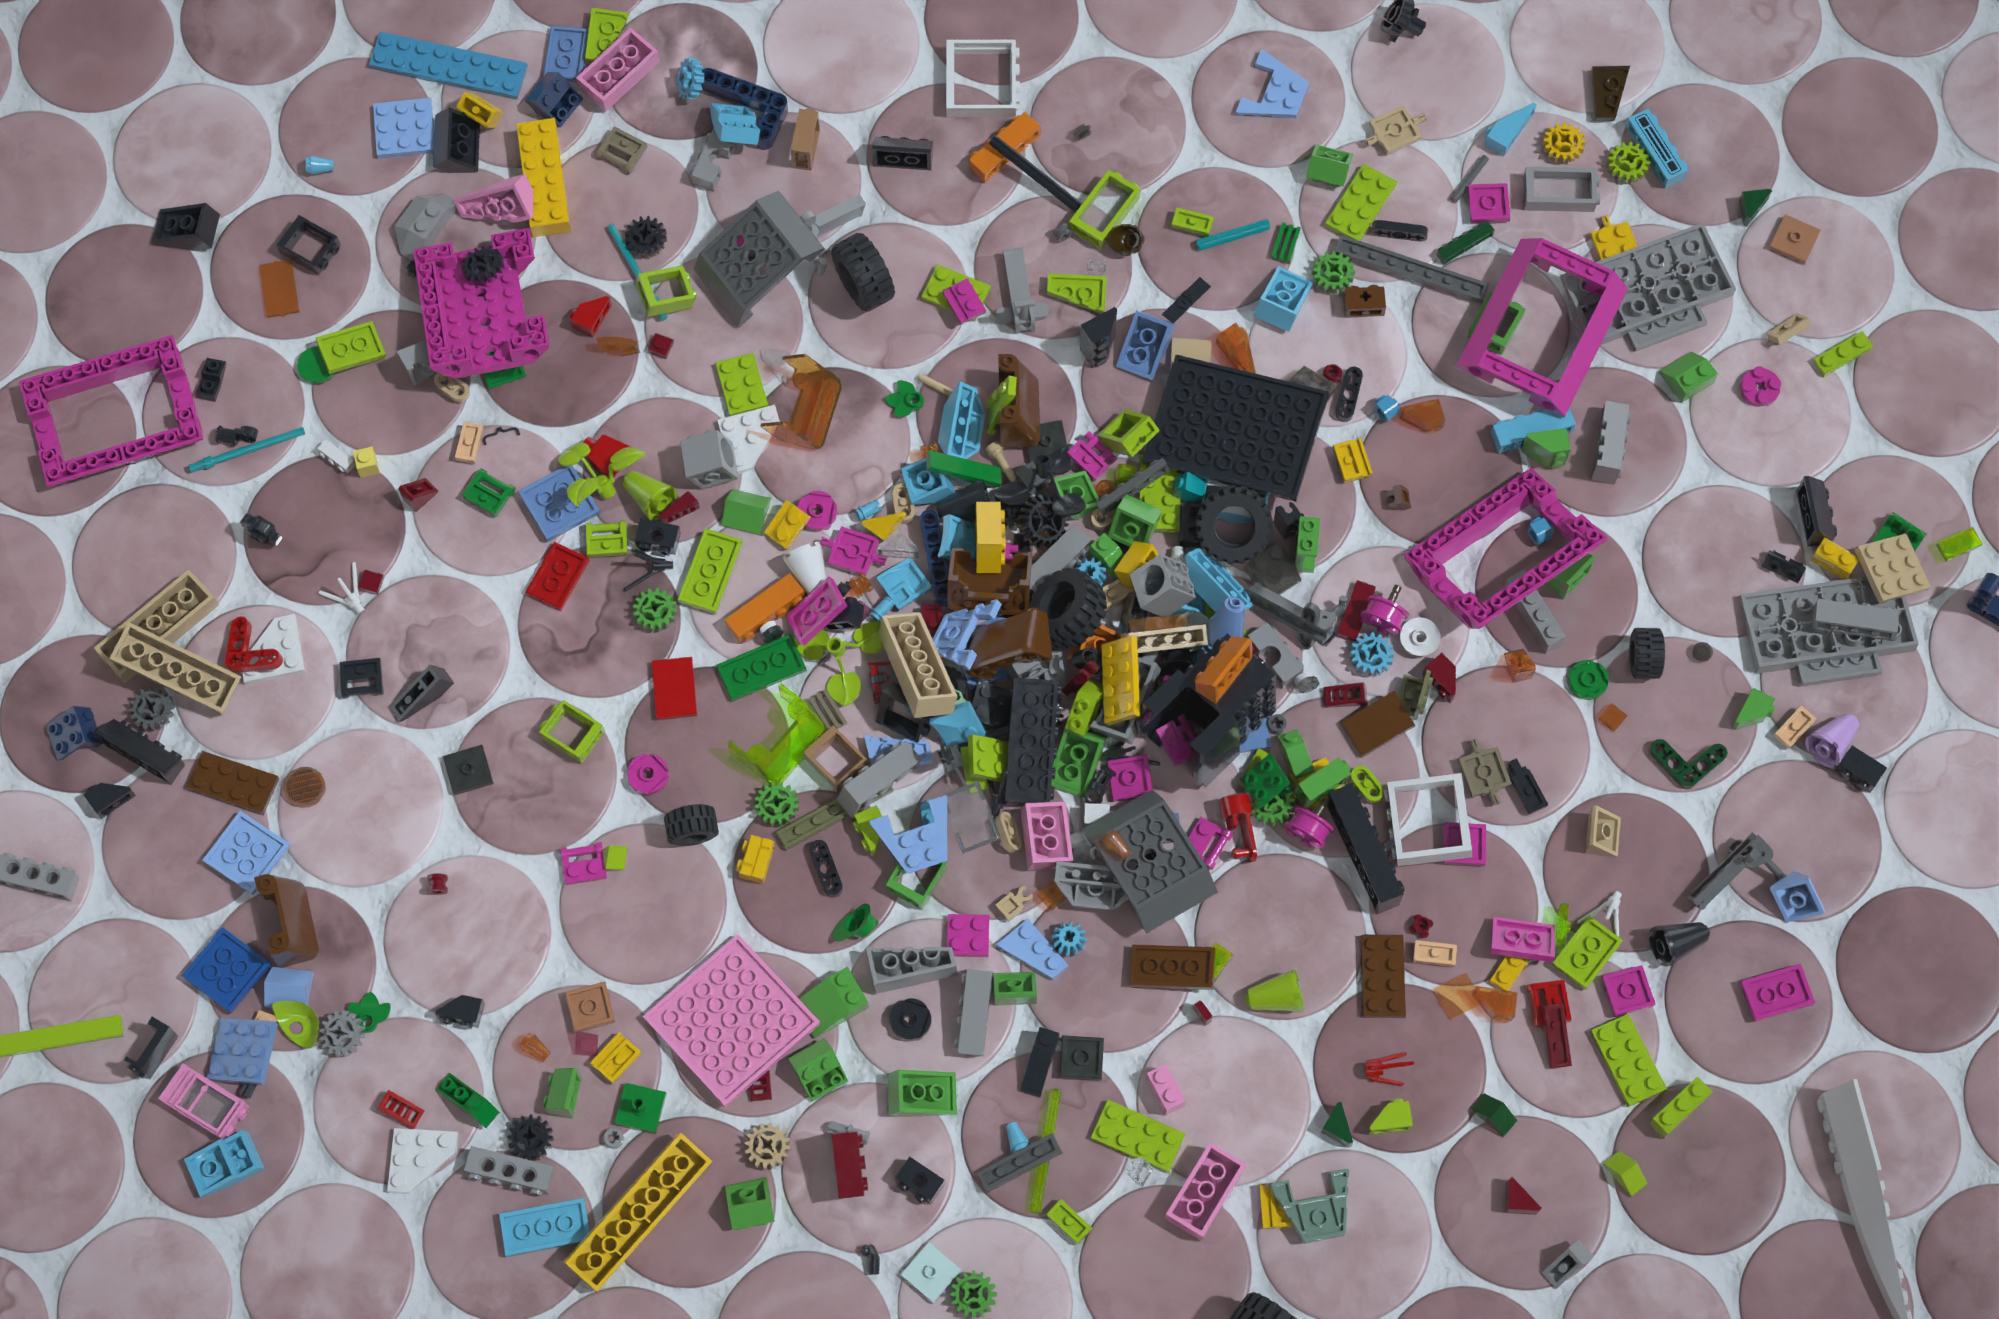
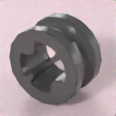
M1066 223L1057 227L1053 234L1058 236V242H1063L1073 235V231L1069 229V225Z
M1280 714L1272 715L1268 721L1269 731L1275 735L1285 731L1286 719ZM1275 720L1283 724L1280 725L1279 729L1276 726H1272Z

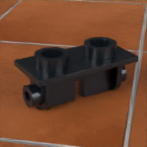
M1769 550L1762 567L1799 583L1806 570L1803 563H1799L1791 558L1787 561L1785 560L1786 556L1776 552V550Z

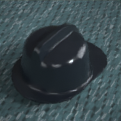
M1179 648L1166 651L1162 655L1161 662L1157 663L1161 669L1159 676L1172 675L1177 670L1184 671L1190 665H1195L1191 661L1190 650Z

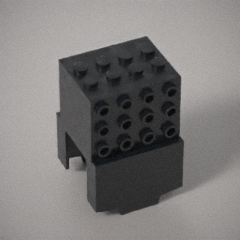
M1228 633L1223 638H1218L1213 644V648L1205 651L1195 665H1190L1186 669L1185 675L1180 670H1177L1143 703L1142 714L1136 720L1137 735L1141 737L1145 734L1159 748L1162 744L1154 731L1172 720L1177 727L1181 724L1177 717L1182 714L1185 715L1187 720H1193L1204 731L1190 743V746L1201 754L1200 762L1193 770L1192 777L1194 778V785L1199 786L1201 784L1205 788L1240 755V745L1246 742L1248 735L1252 731H1257L1261 727L1262 721L1266 717L1270 718L1276 711V674L1267 667L1260 657L1256 658L1254 655H1252V659L1216 704L1196 692L1194 682L1196 676L1200 672H1204L1212 656L1216 657L1220 652L1221 644L1231 638Z

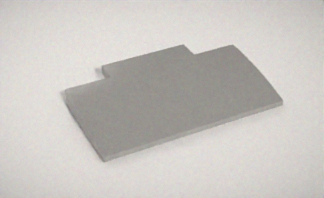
M1703 223L1595 262L1613 270L1628 287L1601 345L1627 335L1634 351L1637 352L1704 327L1708 322L1701 307L1734 295L1736 287ZM1568 273L1562 274L1560 279L1584 333L1602 295L1585 290L1587 282Z
M1867 577L1740 595L1747 636L1757 674L1797 668L1801 686L1877 676L1882 673L1878 656L1916 651L1919 645L1906 597L1879 604ZM1829 598L1832 601H1849L1858 605L1870 604L1873 607H1890L1893 610H1899L1898 633L1894 641L1812 629L1813 610L1817 599Z

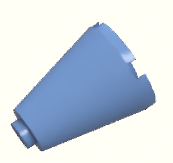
M1236 597L1227 598L1206 623L1209 646L1213 648L1215 641L1220 637L1223 638L1227 633L1230 636L1243 637L1245 605L1242 600Z

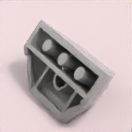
M446 194L415 197L394 225L400 254L410 261H415L414 249L430 247L458 210L453 198Z
M1056 862L1054 882L1073 907L1115 911L1128 900L1107 866Z

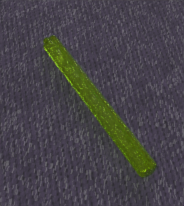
M1050 1090L1042 1138L1055 1133L1061 1090ZM1050 1160L1036 1169L1030 1204V1212L1035 1214L1041 1213Z

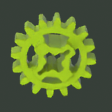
M1631 141L1629 145L1622 142L1620 147L1615 145L1614 150L1610 151V157L1607 160L1609 164L1608 170H1613L1612 176H1619L1618 181L1624 178L1625 183H1628L1629 179H1632L1633 183H1635L1637 177L1641 180L1644 174H1647L1650 166V161H1648L1650 156L1649 154L1644 155L1646 149L1640 150V144L1633 146Z

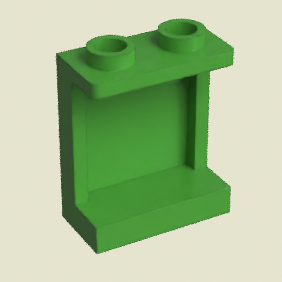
M1300 516L1296 533L1294 571L1314 573L1315 557L1318 555L1320 518Z

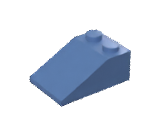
M1136 311L1116 367L1153 380L1177 324L1142 311Z

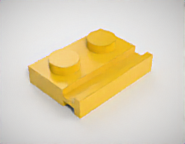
M1361 438L1333 445L1344 483L1372 476L1373 472Z
M786 500L763 533L788 550L811 517Z
M619 1032L590 1064L614 1084L638 1059L642 1052Z
M1260 1185L1262 1229L1293 1228L1269 1189V1185Z

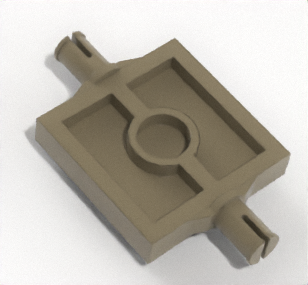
M1476 738L1474 741L1472 739L1469 743L1473 752L1458 760L1472 798L1489 795L1492 805H1498L1501 801L1497 792L1511 787L1512 784L1498 747L1481 749L1478 739Z

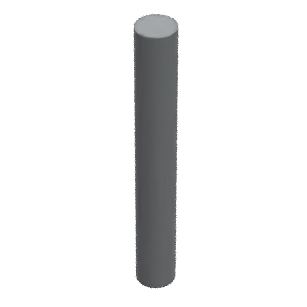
M1486 155L1480 158L1452 195L1451 200L1453 202H1458L1467 190L1468 185L1473 182L1488 162L1489 158Z

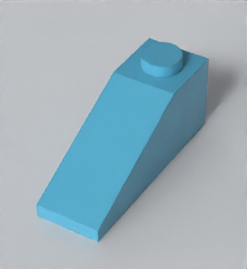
M1533 102L1497 121L1493 128L1490 126L1484 135L1486 137L1484 145L1505 156L1533 116L1537 104Z

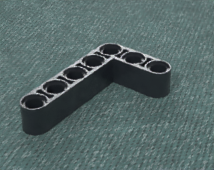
M1135 590L1126 596L1115 640L1121 639V634L1144 630L1148 611L1140 608ZM1088 647L1073 654L1072 662L1075 667L1082 669L1089 661H1093L1099 668L1094 675L1103 679L1101 651Z

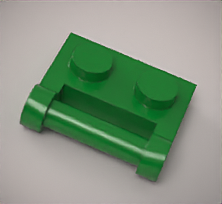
M481 468L462 494V497L497 517L506 502L515 493L516 487L499 481ZM485 481L503 491V494L500 495L480 483Z

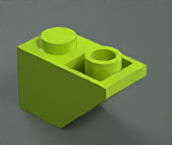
M877 805L855 814V822H853L856 833H861L864 839L861 840L865 852L869 851L871 856L876 855L882 840L869 822L870 820L882 817Z

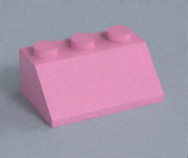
M1066 801L1025 803L1020 810L1027 870L1050 869L1056 867L1057 861L1073 862Z

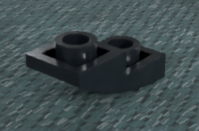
M212 358L206 359L201 371L202 378L196 391V398L216 402L226 369V361Z

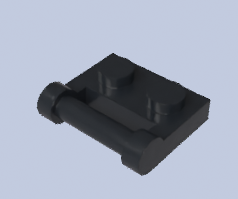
M380 658L339 662L341 695L343 699L353 695L384 694ZM375 680L376 685L348 688V683Z

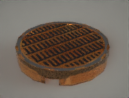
M299 767L293 770L287 776L284 783V792L288 800L301 808L316 805L326 791V783L322 774L311 767Z

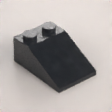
M207 203L160 209L151 243L158 246L189 250L211 249L220 214Z

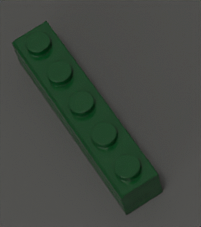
M1489 221L1482 222L1477 228L1470 229L1467 234L1460 235L1457 240L1450 241L1447 246L1440 247L1437 257L1444 265L1492 237L1495 229L1490 225Z

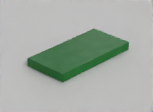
M791 634L716 665L732 702L807 671Z

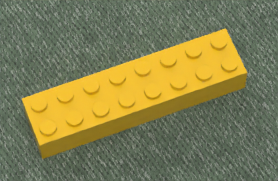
M677 1133L562 1263L593 1291L597 1292L712 1163V1160L682 1133Z

